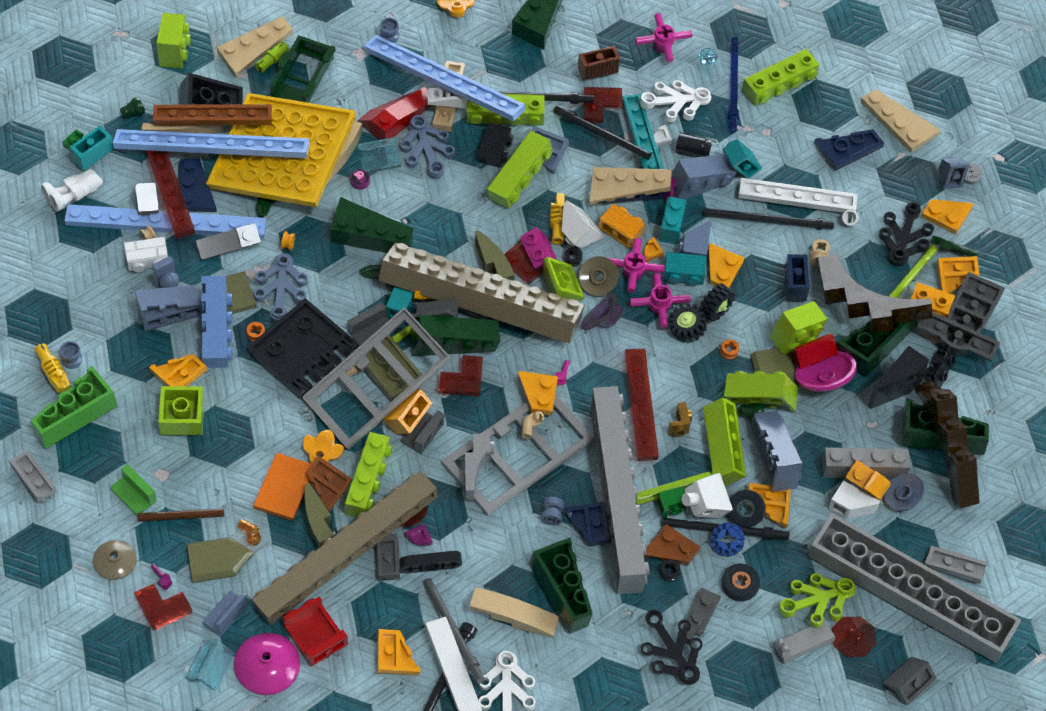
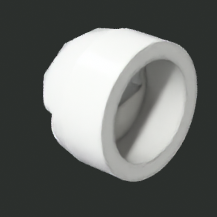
M854 210L845 211L842 215L843 223L847 226H853L858 221V214ZM848 213L852 214L851 223H847Z

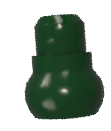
M139 97L132 98L126 106L120 109L124 118L142 115L146 111Z
M763 403L742 404L739 408V415L753 419L754 413L765 412V405Z

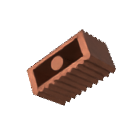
M616 46L580 53L578 56V70L584 81L586 79L611 75V73L618 74L620 56Z

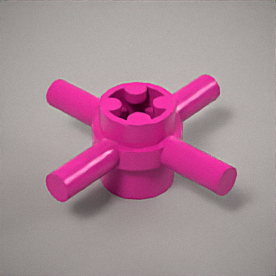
M656 13L654 18L657 28L653 35L636 37V45L654 43L655 50L665 53L666 61L672 62L674 58L671 49L675 40L692 38V31L674 32L670 25L664 24L661 13Z
M639 238L634 239L632 252L627 254L624 260L608 258L616 267L623 268L624 276L628 279L627 291L631 293L635 292L636 281L642 278L645 271L664 273L665 265L646 263L645 257L640 253L642 240Z
M660 273L653 274L654 288L649 297L630 298V306L649 305L650 309L659 315L660 327L667 328L666 312L672 304L691 303V296H672L670 288L662 285Z

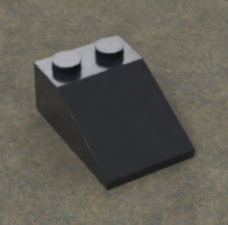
M188 73L180 84L179 105H230L243 103V87L192 73Z
M908 346L874 386L868 408L872 409L910 394L916 385L924 382L925 378L923 377L929 369L927 368L929 359Z

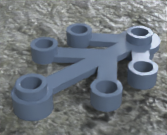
M416 115L409 121L410 132L400 142V150L404 153L410 152L412 141L418 134L420 140L411 155L406 157V165L409 168L416 167L418 157L424 149L429 162V175L438 179L444 174V164L436 160L432 148L443 152V156L448 159L454 157L455 148L451 145L442 144L449 140V133L446 130L428 125V121L424 116ZM426 133L436 136L438 141L428 138Z
M288 254L277 255L274 258L273 266L266 271H258L255 275L256 282L263 285L267 283L268 278L278 272V278L264 288L254 290L255 300L262 302L266 299V296L277 289L275 307L270 313L273 323H276L287 314L286 309L283 308L285 289L294 297L297 303H300L305 298L307 299L306 292L298 290L286 278L287 273H289L296 280L298 286L303 287L308 284L307 274L300 273L293 267V258Z

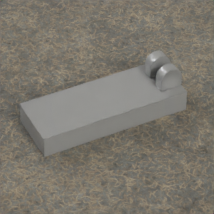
M28 450L9 460L12 468L38 502L45 503L47 497L50 499L54 497V493L57 492L56 487Z
M931 546L925 565L933 570L981 584L987 562Z
M823 621L822 626L819 628L810 626L774 642L773 648L775 651L777 650L783 664L834 642L835 635L826 622Z

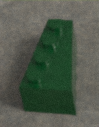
M527 0L512 20V34L544 50L563 0Z
M419 315L417 319L421 326L447 354L495 352L500 343L498 320ZM412 329L410 334L411 357L436 355Z
M868 321L861 329H855L846 338L837 340V351L850 354L855 359L857 370L868 376L917 326V321L893 324V330L873 333L871 322Z
M906 398L902 412V446L943 450L934 423L924 404L923 406L913 403V400ZM965 416L958 417L967 427L968 450L972 454L984 455L989 442V424Z
M571 537L533 551L529 563L569 634L588 627L593 615L586 589L583 587L582 575L576 563L577 558L572 549Z

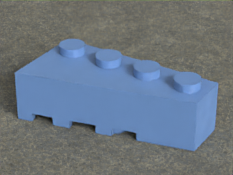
M201 276L203 293H201L202 311L204 312L202 314V330H204L202 332V360L207 368L228 367V360H232V347H228V342L232 341V329H228V324L232 323V311H228V306H232V293L228 294L226 276Z

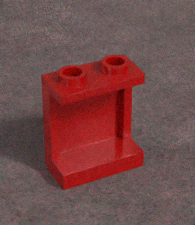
M320 597L307 600L302 607L297 610H290L283 617V627L311 667L348 645L347 634L344 630L340 631L324 608Z

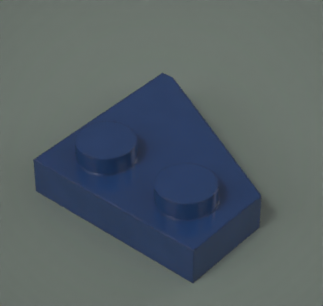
M605 502L564 508L566 516L589 546L611 543Z

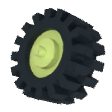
M723 283L717 284V286L712 288V291L709 290L707 296H704V300L701 301L699 307L708 319L715 322L716 319L719 320L729 310L728 308L732 306L736 295Z
M686 303V307H683V304L679 305L680 309L675 307V313L671 312V318H669V325L673 336H676V339L679 341L682 339V342L685 343L687 339H689V343L693 342L692 338H695L696 341L699 340L698 335L703 336V331L707 329V322L700 307L697 308L695 304L691 307L690 303Z

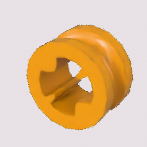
M287 231L284 232L281 249L288 248V250L292 251L295 233L288 234Z

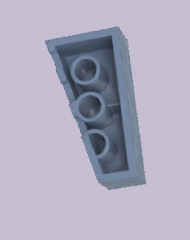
M778 410L754 413L751 427L772 492L797 489L798 481L801 480L802 461L785 427L783 418H781Z

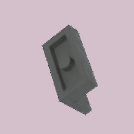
M452 298L417 303V313L411 315L416 320L419 315L458 317L457 300Z
M380 302L347 321L348 332L357 341L359 346L389 321L386 316L385 305Z
M438 410L434 415L426 412L410 434L404 435L401 443L422 454L444 425L445 414Z
M910 657L883 684L886 688L895 690L901 703L908 706L937 678L928 661Z

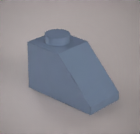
M948 157L941 160L938 171L943 189L963 187L970 166L967 160L961 157Z
M707 221L687 233L684 242H680L679 253L707 256L711 222Z

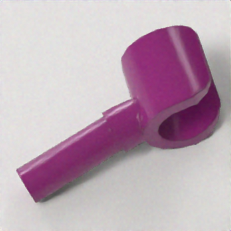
M152 564L151 568L160 578L157 584L163 590H168L173 584L170 575L164 574L155 564Z

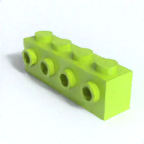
M806 48L745 78L742 91L754 106L766 103L770 98L780 96L785 91L796 88L807 80H813L818 74L820 64Z
M504 94L525 104L526 110L514 122L469 100L467 101V123L489 124L491 122L511 125H544V95Z
M530 131L487 188L490 199L510 209L513 203L515 204L518 201L522 191L530 185L533 176L539 173L545 160L549 159L552 155L553 149L550 140Z
M722 397L703 408L712 475L720 473L724 485L728 486L745 478L746 471L736 404Z
M369 432L345 502V515L357 518L359 514L367 512L373 507L374 494H378L381 484L379 481L381 475L384 476L386 471L387 457L390 458L393 446L390 445V437Z

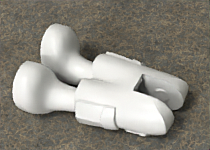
M93 169L64 179L62 187L54 188L50 183L44 182L41 184V189L48 203L58 212L72 200L78 201L89 193L96 191L102 185L103 180Z

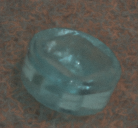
M705 48L698 54L700 63L703 65H710L718 60V54L714 48Z

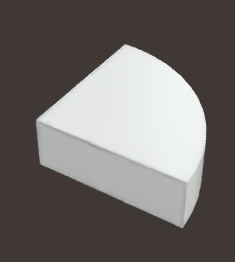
M666 125L659 127L654 134L656 146L661 147L672 144V139Z

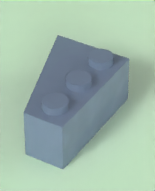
M725 154L679 160L672 171V178H675L677 186L674 187L673 197L688 199L728 185L732 182L737 170L731 166Z
M196 285L135 290L138 313L145 332L204 314L202 311V301Z

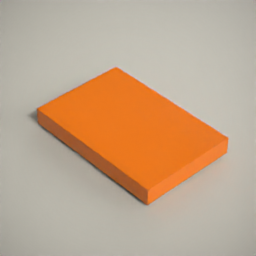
M276 453L253 505L254 509L294 521L305 495V484L310 483L306 472L312 464Z

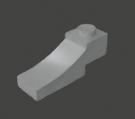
M256 223L202 238L195 242L200 259L204 260L259 244L261 240Z
M473 434V452L465 453L466 500H474L478 475L485 462H490V454H494V441H490V434Z

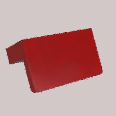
M827 334L795 348V353H792V357L800 369L838 354L833 334Z

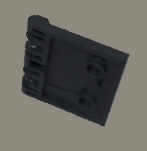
M305 298L247 347V352L285 384L297 398L302 399L307 391L313 388L312 384L305 378L307 374L314 382H320L322 380L321 376L324 378L342 362L341 358L334 353L336 349L347 358L359 347V344Z

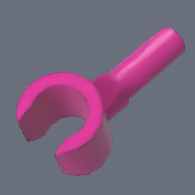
M565 360L562 372H555V376H558L557 384H566L569 360Z

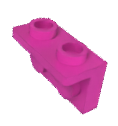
M537 227L520 237L535 269L543 266L545 257L557 260L546 235Z

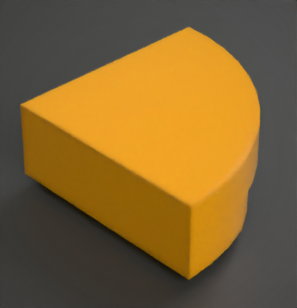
M655 237L647 242L644 249L646 263L663 256L664 251Z

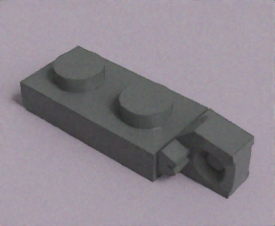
M389 533L377 542L379 580L400 579L397 534Z
M701 587L686 617V620L691 624V630L686 636V644L689 645L690 640L695 635L699 637L701 634L703 635L721 596ZM684 623L682 629H688L689 625Z

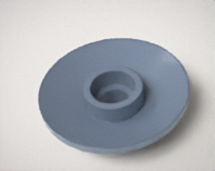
M904 473L890 480L891 485L884 494V499L891 509L907 511L916 507L921 502L925 487L918 476Z

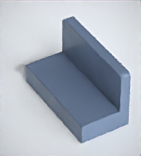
M230 590L206 617L203 625L221 637L248 606L247 595L242 593L238 596Z

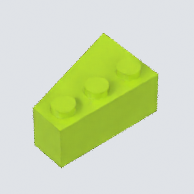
M736 371L735 374L727 373L724 397L739 405L763 403L770 404V408L776 409L777 405L788 406L790 411H796L799 388L784 372L776 371L773 374H766L765 372L755 371L754 374H747L743 371Z

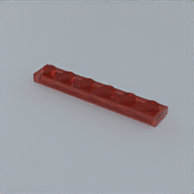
M146 151L175 238L178 239L195 234V229L168 152Z
M645 348L625 349L624 355L637 461L658 460L659 454Z

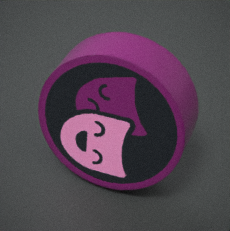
M364 170L354 171L350 176L351 186L358 190L367 188L370 184L369 174Z

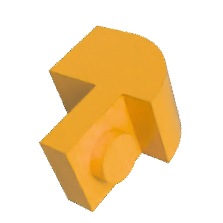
M858 460L855 461L845 477L861 488L863 492L872 495L878 500L882 499L891 485V482L883 475L873 471Z

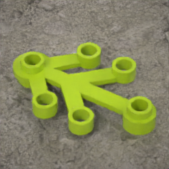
M814 573L810 576V586L803 584L800 580H794L790 587V591L795 595L805 593L811 596L796 602L793 599L785 598L780 602L779 612L783 617L791 618L796 614V611L818 604L815 613L811 615L810 624L812 627L819 628L823 624V615L829 599L837 597L835 606L830 609L829 617L833 621H839L842 618V608L845 600L855 595L856 586L848 578H842L836 582L824 578L818 573ZM822 585L830 588V590L824 591L818 588Z

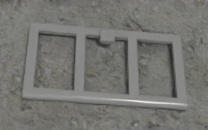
M404 307L302 398L343 443L344 447L349 450L447 364L451 357ZM404 321L412 327L440 358L416 380L381 343ZM374 348L409 385L381 411L346 373L355 364L361 371L371 364L366 355ZM338 379H341L374 416L350 439L316 401Z
M556 395L554 407L583 439L558 455L537 430L533 428L531 439L551 461L523 480L494 449V454H490V458L515 486L490 503L475 487L473 501L487 516L596 441L594 436ZM529 401L481 434H490V438L497 434L502 438L511 432L508 426L515 421L522 428L523 419L525 418L523 415L531 411L528 405ZM473 439L441 460L444 468L464 490L465 474L455 462L465 456V453L473 450Z

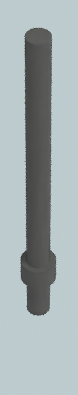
M426 578L423 583L442 618H447L457 646L465 659L464 664L467 670L471 671L478 684L484 682L485 678L479 669L480 664L477 658L472 656L432 579Z

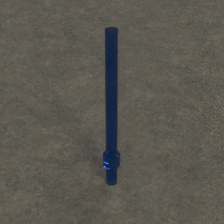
M737 37L731 38L730 109L728 110L730 132L737 131V120L739 119V39Z

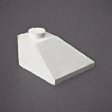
M568 201L564 203L562 232L566 235L565 240L572 247L576 245L584 248L606 236L583 209Z

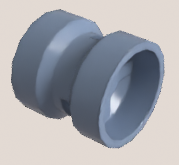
M391 17L383 19L380 22V37L393 43L397 42L399 38L398 21Z
M74 341L64 342L59 348L62 364L68 369H75L82 363L80 347Z
M557 497L545 498L543 504L545 511L542 512L541 521L552 526L560 525L563 517L561 512L564 510L565 502Z

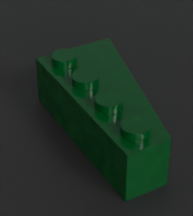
M340 197L331 226V242L388 253L395 242L412 247L413 228Z

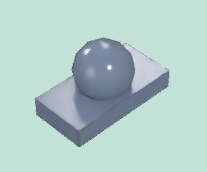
M171 256L153 264L156 288L178 287L180 279L175 273L174 260Z

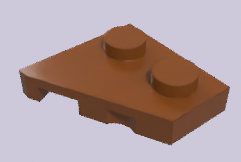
M320 456L315 459L306 472L312 487L329 513L353 481L352 478Z
M665 524L646 548L644 558H659L663 562L674 560L678 564L688 566L701 547Z

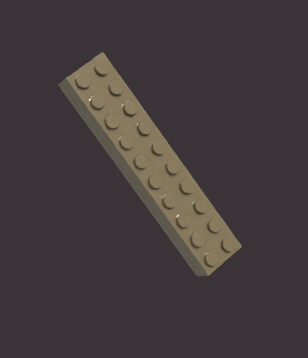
M396 242L382 260L378 280L408 291H420L421 295L436 300L455 298L460 308L569 344L580 325L585 304L579 303L577 300L567 299L556 293H548L538 287H530L519 281H512L498 274H490L480 268H472L461 262H454L443 256H435L424 250H417L408 247L406 244Z

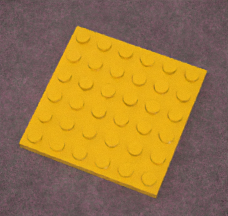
M248 93L243 104H272V125H233L229 135L310 139L307 158L219 154L206 185L210 189L317 208L357 116L355 110Z

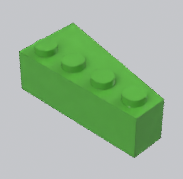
M93 366L87 369V373L82 378L78 377L69 390L59 394V399L53 404H48L31 420L35 436L45 448L50 447L117 407L113 390Z

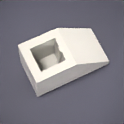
M843 481L831 499L829 510L846 519L875 514L880 500L858 489L856 485Z

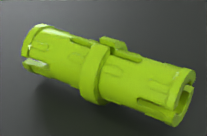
M281 41L272 50H268L265 53L266 55L254 64L256 70L264 73L272 64H276L283 53L290 50L287 43Z

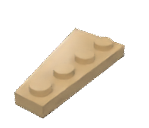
M284 16L218 46L217 52L237 78L241 75V71L246 67L250 68L260 56L264 57L269 49L276 47L279 42L292 35L293 29Z
M877 89L861 98V103L911 153L940 135V129Z
M593 167L590 205L606 200L611 202L622 197H627V199L633 198L634 195L638 194L649 195L670 191L672 170Z

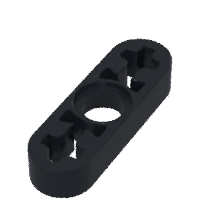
M459 551L408 555L399 560L400 569L403 573L447 570L462 566V556Z

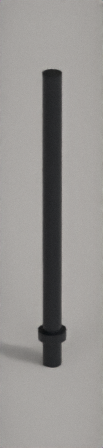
M710 208L704 209V216L814 227L817 230L834 228V222L823 221L822 218L813 220Z

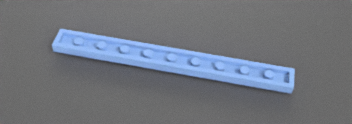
M375 35L364 45L365 52L513 122L526 110L525 104L378 35Z
M117 129L113 146L114 149L307 158L310 139Z
M70 204L67 205L65 225L145 230V227L149 225L155 232L216 235L256 223L260 239H264L266 218L158 211L159 213L138 215V209Z

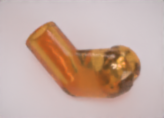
M242 518L237 527L247 532V542L250 545H258L261 541L260 528Z

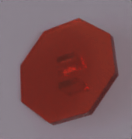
M861 616L842 617L832 628V633L835 635L833 646L846 657H866L876 646L874 627Z

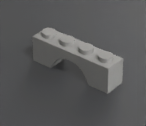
M825 448L822 457L823 478H845L856 460L873 471L882 474L886 479H893L900 474L908 473L910 469L909 449Z

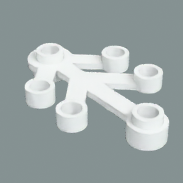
M680 80L673 81L671 88L663 82H656L653 89L654 92L659 95L665 93L669 96L656 98L653 93L645 92L641 96L640 104L645 110H650L655 105L674 104L665 114V119L668 122H674L677 118V113L686 102H693L683 112V118L690 121L694 119L695 111L700 105L710 103L711 95L710 91L706 88L700 87L694 90L683 84Z
M510 651L499 653L496 657V666L486 675H483L489 683L487 685L478 684L481 690H488L491 687V681L502 673V680L488 694L479 698L483 711L489 710L492 702L501 693L503 697V711H512L511 693L522 702L525 710L531 711L535 708V698L527 695L511 680V672L522 681V687L525 690H532L535 687V678L527 675L517 665V657ZM508 660L510 661V664L505 665L503 664V661ZM530 680L532 684L526 685L525 681ZM488 701L489 704L484 706L481 702ZM531 701L533 704L531 706H528L525 704V702Z

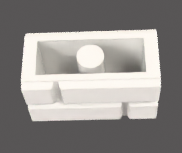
M165 237L124 243L129 271L142 272L145 269L153 268L154 263L168 257Z

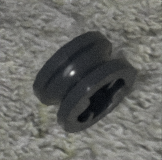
M570 247L565 251L564 261L573 267H577L582 262L583 253L577 247ZM570 255H572V257L573 255H576L577 259H575V257L574 259H571Z
M674 560L665 561L661 566V577L668 582L675 581L679 577L680 566ZM670 567L673 568L674 574L673 572H671V574H668L667 569L669 570Z

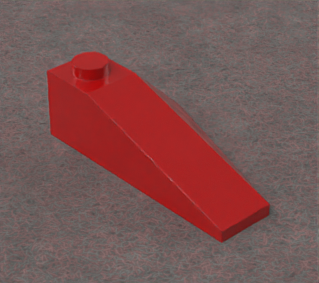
M423 87L369 110L357 122L362 123L363 128L386 145L409 125L412 117L423 114L432 106L428 105V89Z

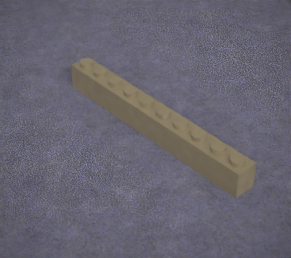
M421 471L416 475L412 474L403 485L392 489L386 498L376 501L369 511L362 512L353 523L342 527L336 536L325 540L319 549L308 553L302 562L292 565L285 575L275 578L265 590L258 591L252 599L254 608L271 626L373 548L377 542L395 531L438 498L437 488Z

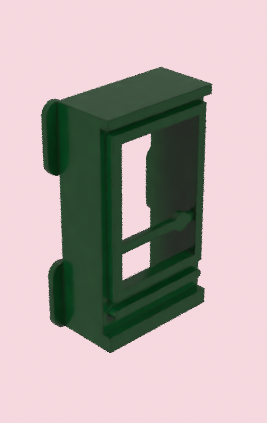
M298 35L290 51H285L278 62L280 69L270 85L271 97L309 103L331 61L334 59L335 46H329ZM300 54L321 61L311 81L289 74ZM288 77L290 80L294 79L308 84L304 91L286 85L284 82Z

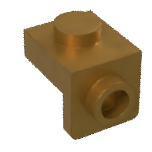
M686 402L678 403L676 409L677 422L669 423V436L689 434L690 422H692L691 410H687Z

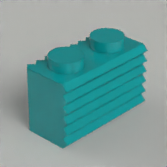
M98 126V128L86 134L85 137L70 145L72 161L82 171L86 170L114 150L112 136L102 126Z
M732 140L723 148V152L731 166L745 178H750L762 169L753 151L740 140Z
M667 198L659 235L660 242L678 244L687 204L685 199Z
M667 252L664 281H669L673 284L684 282L692 286L703 285L707 256Z

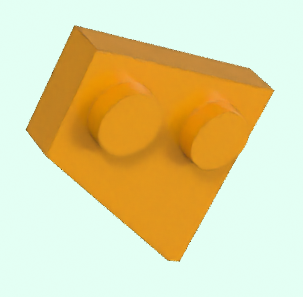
M977 256L937 259L941 291L951 293L960 288L968 272L977 276L980 275Z
M378 629L377 673L419 675L420 667L419 665L416 666L412 658V652L409 646L405 644L401 631Z

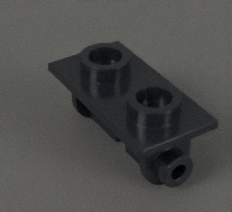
M951 346L947 350L940 348V350L936 351L932 365L937 366H929L924 376L925 381L935 382L940 388L943 382H946L948 372L954 366L956 360Z

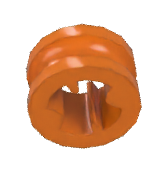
M252 322L247 326V337L251 342H254L265 332L264 325L259 322Z
M732 339L725 340L720 348L721 356L725 359H734L738 355L739 344ZM728 347H732L731 352L727 351Z

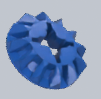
M722 523L711 534V545L722 556H734L744 546V534L742 529L736 524ZM726 530H728L730 537L737 538L730 542V549H728L726 542L718 540L725 537Z

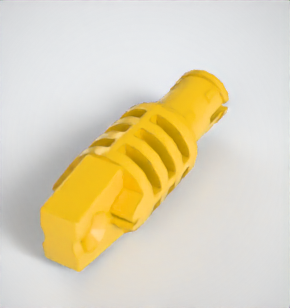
M562 193L556 194L555 203H551L550 208L552 243L556 245L564 243L562 221L565 194Z
M40 344L36 346L34 351L41 361V369L50 384L58 393L69 390L70 383L59 360L51 355L46 344H42L43 349Z

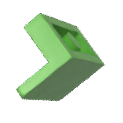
M127 464L121 469L123 477L110 488L138 516V513H143L157 501L156 493Z

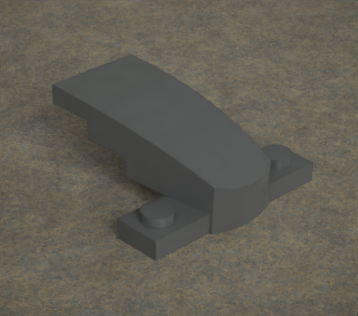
M968 272L953 302L948 318L932 312L933 318L920 320L917 329L939 338V344L942 348L947 350L951 346L953 354L956 356H966L970 352L992 362L1000 342L981 333L993 314L1005 288Z

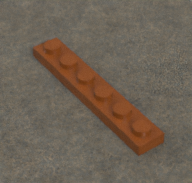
M272 104L154 105L153 125H272Z

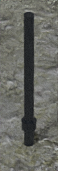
M497 91L502 94L544 95V101L570 102V104H578L579 102L594 103V95H579L577 92L554 94Z
M555 106L553 112L564 117L566 121L572 124L576 123L647 160L650 159V152L579 117L577 113L571 110L567 111L559 106Z
M663 518L662 526L667 524L670 527L712 532L720 525L717 523ZM738 526L742 529L744 535L763 537L765 540H772V538L789 540L790 531L773 530V527H764L762 529Z

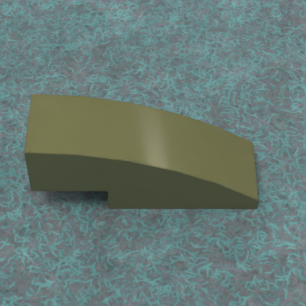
M475 231L474 242L484 272L498 274L503 278L513 281L515 274L502 251L486 235L480 231Z
M310 483L305 484L306 518L313 541L319 549L325 540L334 537L333 532L329 528V525H331V514Z

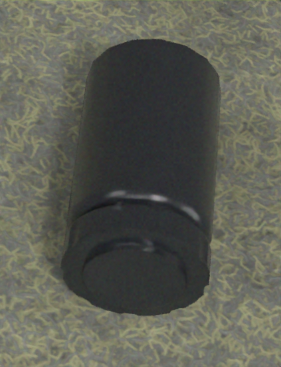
M680 132L675 151L698 157L709 156L712 140Z

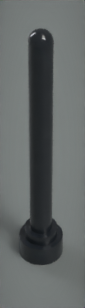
M463 622L459 631L466 644L471 639H474L478 629L470 623ZM443 672L423 711H433L447 683Z

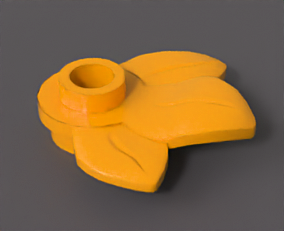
M437 0V4L441 9L448 10L450 15L456 18L464 16L467 8L475 3V0Z
M324 430L317 437L307 434L303 440V449L309 454L311 464L315 461L317 455H323L322 458L329 462L330 460L338 459L344 451L343 445L335 444L334 434L331 430Z

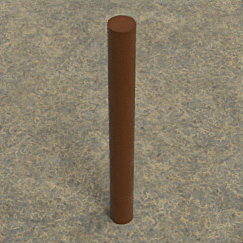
M224 508L138 513V521L224 517Z

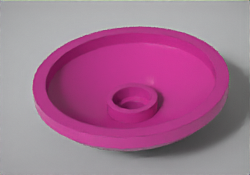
M837 351V355L803 369H800L798 366L795 371L796 380L801 387L810 391L826 392L838 389L847 384L855 375L857 370L855 359L846 352Z
M262 633L247 639L239 647L234 659V670L238 681L248 691L258 695H274L286 690L294 683L300 670V657L294 644L287 638L274 633ZM267 655L270 656V659L264 660L263 657Z

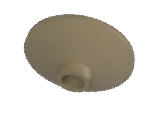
M596 256L588 259L582 265L579 272L581 287L593 296H604L610 293L618 282L617 267L606 257ZM599 274H603V279L601 281L597 279V276Z
M111 540L103 543L95 551L93 565L96 572L103 578L109 580L122 579L128 576L135 568L136 553L130 544L121 540ZM112 555H118L115 559L110 558Z

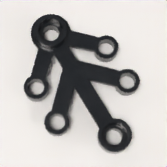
M910 202L905 207L904 215L906 216L903 231L896 223V215L893 212L885 213L883 222L890 229L887 227L881 228L878 236L889 248V259L895 266H903L908 262L909 256L919 252H926L930 245L929 241L922 237L933 234L934 226L931 223H925L922 229L910 233L914 219H917L921 212V207L916 202ZM891 230L899 241L898 247L890 237ZM919 239L917 245L905 249L908 243Z
M656 609L648 611L645 616L647 625L656 629L668 649L645 642L641 646L642 654L644 656L656 655L674 659L679 666L665 665L663 661L657 660L652 665L654 673L657 675L666 673L678 676L685 685L695 684L700 678V671L696 666L698 653L703 647L701 639L695 637L690 640L691 651L686 662L682 654L687 633L691 630L690 622L686 619L679 621V632L675 644L662 624V613ZM656 616L659 620L657 623H652L650 619ZM687 623L689 625L688 629L682 630L680 628L681 624ZM694 641H698L700 643V646L698 648L692 647V643ZM645 646L652 648L649 653L643 651ZM657 664L663 665L661 671L655 670ZM687 671L693 672V676L691 678H687L685 676V673Z

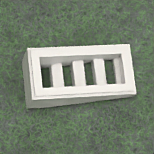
M441 87L428 88V105L456 108L467 107L468 100Z

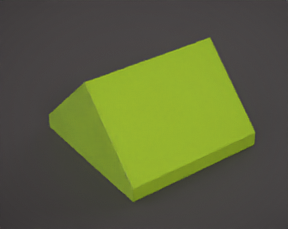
M545 257L542 274L549 293H556L561 297L577 301L585 298L573 266L550 257Z

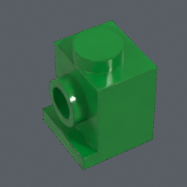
M683 486L658 492L657 504L662 518H668L670 514L678 515L686 510L687 506L682 503V496L685 494Z

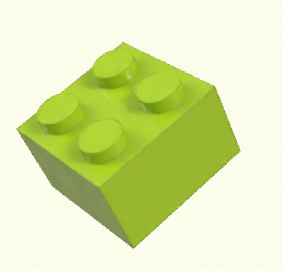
M162 13L156 42L160 67L182 69L184 61H187L188 50L186 48L190 46L191 35H188L190 25L186 23V15Z
M815 301L782 312L770 338L782 355L790 352L795 353L796 347L817 339L828 319Z
M161 386L158 422L160 435H203L205 400L203 386Z

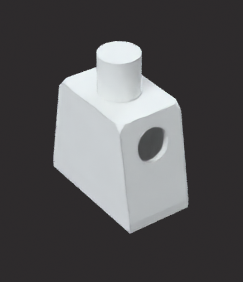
M720 473L694 482L685 488V494L682 496L683 505L690 506L693 515L696 517L721 518L733 510Z

